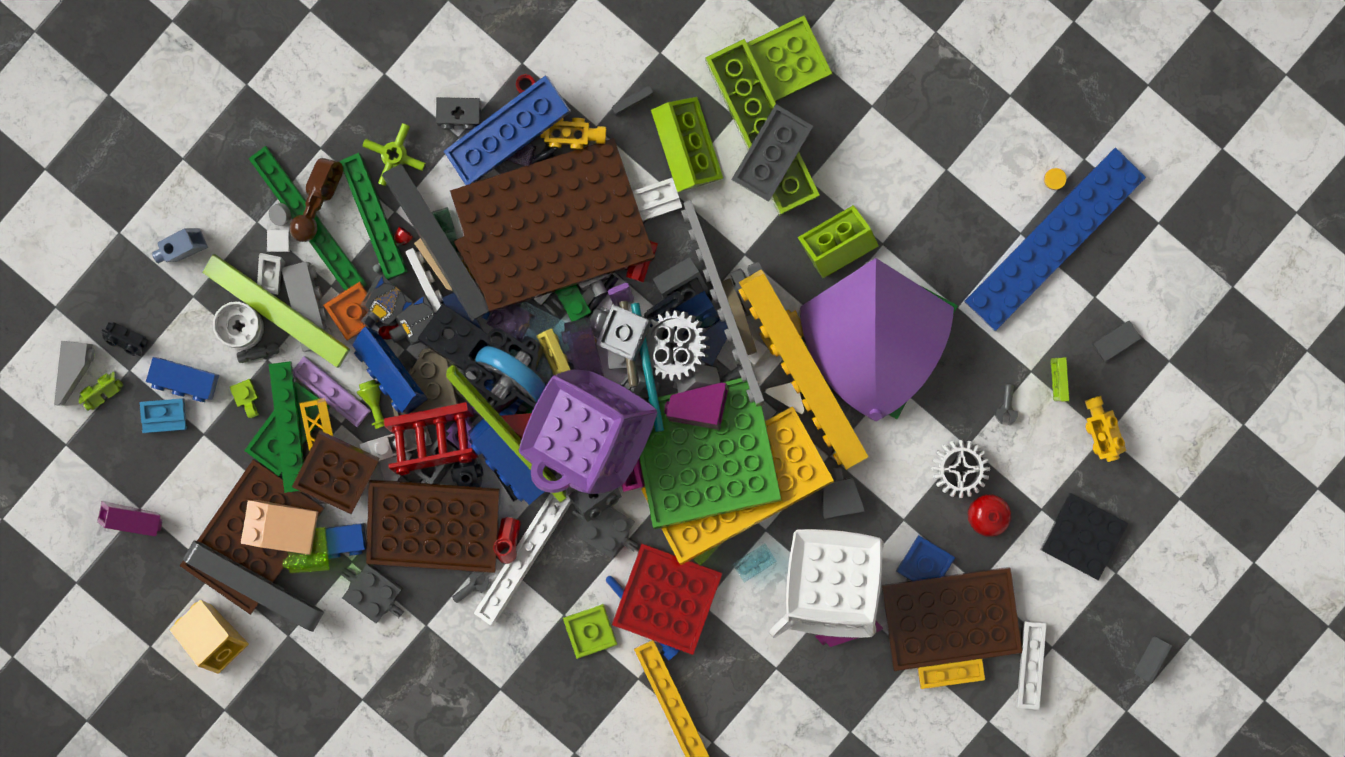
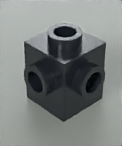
M476 458L468 463H460L459 461L454 463V467L451 469V477L453 482L457 483V486L481 487L484 473L481 463L478 464Z

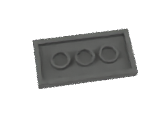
M775 104L731 180L769 202L813 126Z

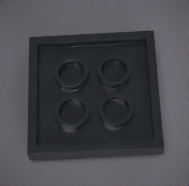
M1069 493L1040 550L1099 581L1128 523Z

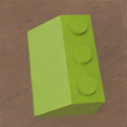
M854 205L798 237L822 278L827 277L879 246L871 228Z

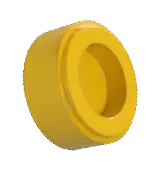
M1059 168L1048 170L1044 175L1046 187L1051 190L1062 188L1066 183L1065 172Z

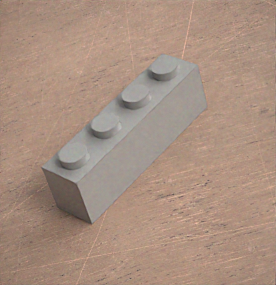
M302 262L282 267L281 270L291 308L332 336L330 328H326L325 324L327 319L325 307H321L319 299H322L320 287L315 285L314 278H317L314 265L310 266V262ZM300 342L303 352L312 351Z

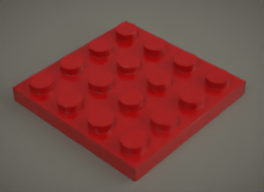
M641 544L612 625L693 655L722 573L691 561L680 565L676 556Z

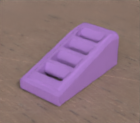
M623 283L608 290L613 305L619 306L621 301L631 302L634 300L628 283Z

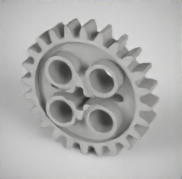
M674 310L673 314L670 311H666L665 316L658 314L659 321L651 320L653 327H649L646 340L652 371L655 370V376L662 375V379L667 380L670 378V381H676L678 377L679 380L683 381L685 375L690 378L692 377L691 370L699 372L698 364L705 365L701 359L702 357H708L704 353V349H709L710 346L704 345V342L709 340V337L702 335L707 330L699 328L702 322L695 321V316L690 315L688 317L687 312L683 311L680 314V311ZM667 329L668 337L664 340L662 335L663 332ZM688 330L689 337L684 341L683 333ZM666 351L667 358L665 361H662L661 355ZM687 352V360L683 362L682 354Z

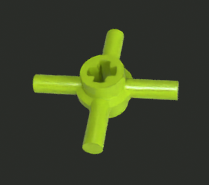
M402 123L395 142L387 143L385 146L368 139L364 140L362 147L381 154L382 161L385 164L382 174L399 164H406L421 171L424 170L426 163L407 156V151L403 146L410 126ZM396 150L399 156L397 159L394 157V160H392L389 153ZM381 174L378 183L386 186L387 183Z

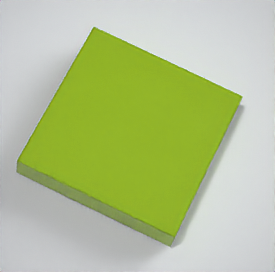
M1066 357L1051 358L1053 400L1069 401Z
M604 604L563 617L577 659L618 645Z

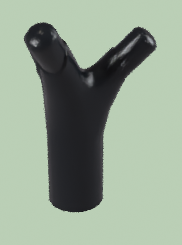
M546 144L541 153L528 159L529 163L534 164L556 157L552 154L558 150V147L549 149V144Z

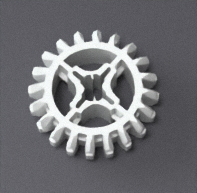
M963 440L958 441L957 447L954 441H950V449L947 445L942 446L945 450L944 454L941 451L936 452L937 455L941 456L940 460L936 458L932 460L938 463V467H931L932 471H938V474L932 477L933 479H941L937 482V487L944 484L942 492L946 493L951 489L950 496L952 497L955 496L956 491H958L959 498H963V491H965L968 497H971L970 489L978 493L979 489L976 485L985 486L980 481L981 478L989 479L988 475L983 474V471H990V467H983V464L988 463L989 459H981L985 452L980 451L976 453L979 446L975 445L971 449V441H967L965 447ZM964 451L970 453L975 458L977 466L966 463ZM954 452H957L956 461L952 465H944L946 459ZM961 463L962 466L971 469L965 470V472H963V474L960 475V472L950 468H956V466H959L958 464ZM944 472L955 474L957 486L948 482ZM977 472L974 480L964 486L967 474Z

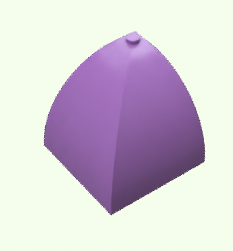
M875 258L800 307V317L803 334L810 354L828 384L851 407L877 422L905 404L931 375L947 344L952 327L954 307Z

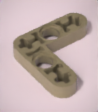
M730 278L723 280L721 283L747 355L757 353L745 313Z

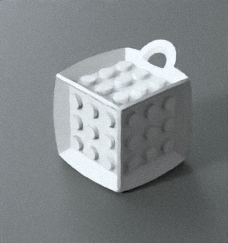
M796 530L793 533L788 566L786 614L772 627L769 634L775 638L786 630L792 629L835 637L862 638L874 636L876 633L875 621L882 575V550L884 547L882 539L845 531Z

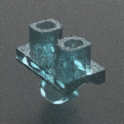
M764 543L732 565L745 583L777 561Z

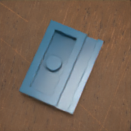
M184 398L140 402L142 433L187 429Z

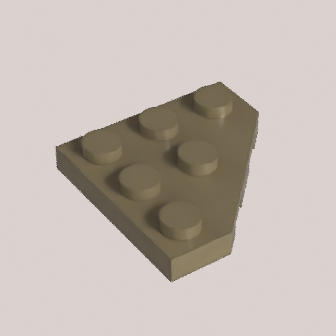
M430 348L422 349L418 360L413 368L410 369L409 374L428 399L411 413L459 404L455 386L446 378L447 369L450 367L449 361ZM393 407L394 416L405 415L402 412L398 413Z

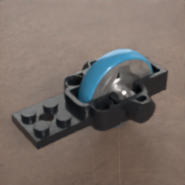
M444 304L440 306L418 337V341L460 368L465 377L468 371L476 372L478 375L476 379L467 378V380L498 414L515 401L532 412L543 390L550 381L537 372L544 351V347L537 340L525 336L518 341L499 328L492 329L487 334ZM451 329L454 332V337L446 339L442 336V331ZM498 336L502 339V343L495 345L490 339ZM479 344H483L486 347H483L478 352L474 363L469 357ZM512 349L518 351L516 357L511 355L510 351ZM487 384L495 385L491 392L485 388Z

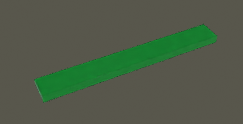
M263 147L248 158L280 203L285 204L289 208L291 218L302 215L306 208V199L268 147ZM315 215L314 220L317 223V233L309 241L344 290H347L359 281L365 288L368 284L319 217Z

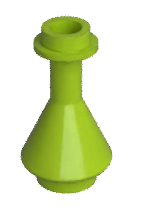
M374 379L359 384L360 390L357 391V394L371 408L375 419L372 426L374 425L375 429L384 427V418L379 407L381 393L379 386L381 384H376Z

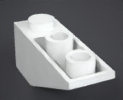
M426 426V428L424 429L425 443L426 446L431 445L432 442ZM414 429L405 430L403 435L406 453L417 449V441ZM395 434L359 445L361 450L379 457V461L397 455Z

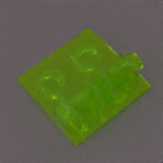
M317 527L315 529L311 554L288 551V557L283 560V567L290 570V573L330 570L325 527Z

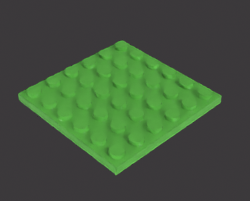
M739 378L722 382L727 384L729 391L720 430L669 421L664 413L666 402L670 401V396L673 394L658 397L664 431L655 432L653 425L647 443L640 455L654 529L782 501L762 405L756 407L755 402L750 403L746 390L750 389L747 381L743 383L742 379Z

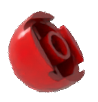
M984 494L970 504L968 521L976 533L985 537H995L1002 534L1009 527L1011 510L1003 498L994 494Z

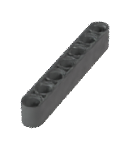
M193 540L183 558L189 565L306 630L314 632L324 614V611L199 541Z

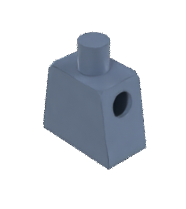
M184 228L157 243L159 249L152 252V256L158 264L163 261L178 262L207 249L208 246L200 228Z

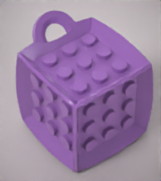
M587 370L561 372L551 377L537 401L525 428L519 453L532 464V481L542 491L557 493L572 487L588 494L609 492L623 485L632 472L653 428L657 409L625 387ZM545 466L549 467L563 477L557 481H549L543 476V469Z

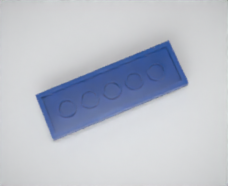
M545 75L443 152L464 184L469 185L488 174L568 115L571 110L549 77Z

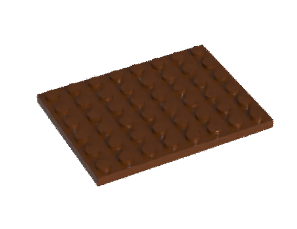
M614 138L606 140L605 144L596 143L583 149H577L450 190L490 313L655 259Z

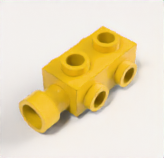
M562 118L543 132L541 138H545L544 142L549 144L550 148H562V145H570L571 149H583V146H588V141L605 144L606 127L597 126V128H589V123H585L584 118H572V122L563 121ZM559 130L561 135L554 137L553 131ZM580 131L582 132V137L577 139L574 137V133Z
M1101 396L1086 400V407L1090 409L1092 415L1086 419V431L1088 434H1092L1094 453L1099 455L1100 459L1106 458L1107 462L1119 459V454L1127 450L1113 410L1104 412L1102 407L1104 403Z

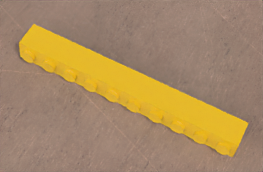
M759 270L740 281L741 289L738 290L744 302L749 300L752 307L749 310L755 320L759 318L763 324L759 328L765 338H771L773 344L770 347L776 357L780 355L784 362L781 363V366L786 375L791 373L794 379L791 384L797 394L802 392L805 399L801 401L807 411L812 410L815 417L812 420L817 429L822 428L826 434L822 438L828 448L831 446L834 448L836 453L833 454V457L838 466L843 464L847 470L868 458L866 451L764 272Z

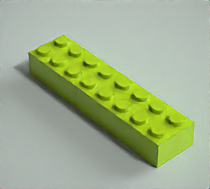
M742 39L705 57V62L749 150L776 103L745 39ZM799 152L771 197L779 216L820 196Z

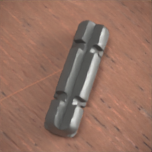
M277 342L267 344V346L262 345L248 349V351L243 350L237 352V360L239 363H245L249 359L256 360L266 357L268 354L274 355L279 353V346Z

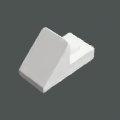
M263 253L259 254L257 284L272 294L278 295L280 291L281 268L285 266V261L282 257Z

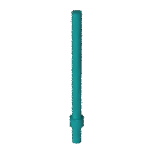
M631 304L632 313L642 316L640 304ZM645 336L640 349L650 405L657 409L654 422L655 432L664 431Z

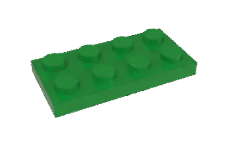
M295 381L299 426L303 446L307 438L299 403L320 398ZM327 404V409L329 411L331 406ZM318 405L305 407L306 415L315 420L319 414ZM273 411L244 451L280 476L282 469L275 412ZM307 420V421H308V426L310 427V425L312 424V422H310L309 420ZM314 425V427H313L312 430L310 431V435H311L312 432L315 430V428L317 427V425Z

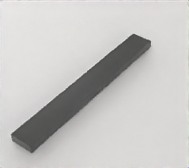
M402 164L384 172L382 177L471 321L488 313L489 309L484 296Z

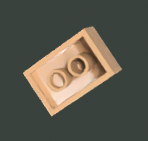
M248 500L241 544L311 554L318 511L261 500Z

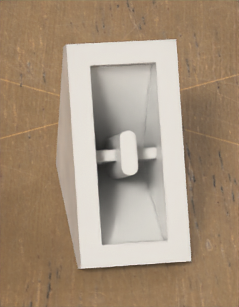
M791 382L765 390L766 394L788 407L793 406L796 412L803 414L804 407L800 392L797 394Z

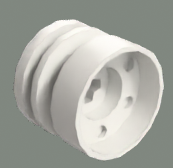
M229 302L216 312L213 319V331L216 337L228 347L236 350H248L261 340L264 333V323L260 314L249 305L241 302ZM239 323L245 325V327L242 328V332L236 329L237 327H239Z

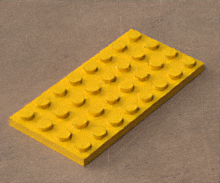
M793 406L765 421L782 501L661 528L680 565L834 483L831 474ZM643 487L641 488V491L643 492L648 502L646 488Z

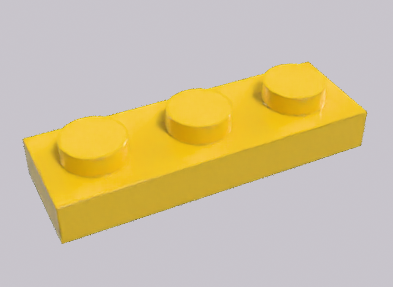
M982 659L917 668L921 689L985 680Z

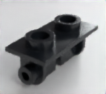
M109 322L106 329H102L103 339L110 346L115 347L117 345L132 356H143L142 347L146 348L148 344L145 336L131 331L127 337L125 334L128 328L115 322Z

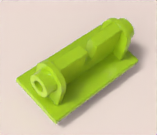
M114 371L110 374L102 375L97 380L98 383L92 387L87 386L80 392L79 404L85 402L83 406L87 411L90 409L94 410L105 402L101 394L104 393L108 398H111L121 391L123 383L119 379L115 381Z

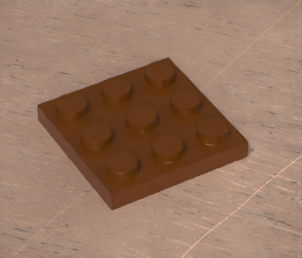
M320 430L292 487L352 514L380 458Z

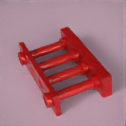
M465 402L385 418V428L395 434L397 462L388 464L389 469L397 475H406L412 470L458 461L460 463H468L474 458H479L473 448H468L466 420L469 417H474L473 408ZM448 421L457 422L460 446L458 451H447L445 424ZM434 424L437 430L439 454L427 456L424 429L426 426ZM414 429L416 432L417 459L406 460L403 435L405 430Z

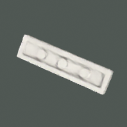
M1024 621L1017 708L1037 710L1040 708L1046 623Z

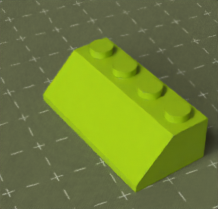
M697 97L667 102L651 110L677 192L723 179Z

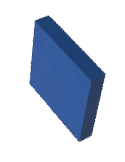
M918 535L896 572L911 581L945 576L955 557Z

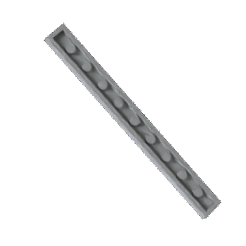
M691 200L684 202V210L681 212L685 223L689 222L692 229L688 230L692 243L697 242L699 247L695 251L699 262L704 261L706 269L703 270L706 282L711 281L713 289L710 290L713 301H718L721 309H718L717 312L721 322H726L728 329L724 331L728 342L733 341L735 349L731 350L735 362L740 361L742 369L739 370L743 383L747 381L750 388L746 390L750 403L755 402L756 407L764 405L763 396Z

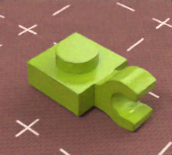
M247 379L231 386L230 390L237 407L244 405L248 418L258 416L259 413L253 401L259 399L252 380Z

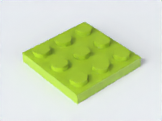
M805 15L747 42L775 102L832 75Z

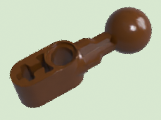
M319 158L316 161L306 184L308 198L305 203V211L302 215L293 218L290 223V234L295 240L308 242L315 237L317 223L314 217L317 211L321 209L323 202L330 200L336 191L343 174V166L340 162L326 158Z

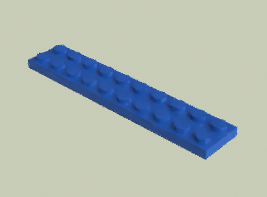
M1115 147L964 302L993 331H996L1146 177Z

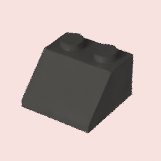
M690 257L653 278L664 299L679 291L684 296V300L681 302L683 304L704 291L709 300H713L707 285Z

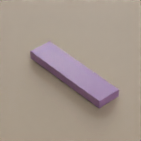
M304 356L293 369V376L320 398H325L326 403L356 427H359L371 412L368 407L307 357Z

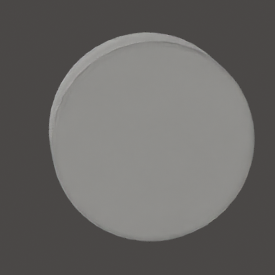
M278 203L270 207L269 218L272 223L281 226L290 221L291 213L285 204Z

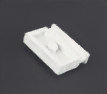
M673 178L632 191L642 221L682 208Z

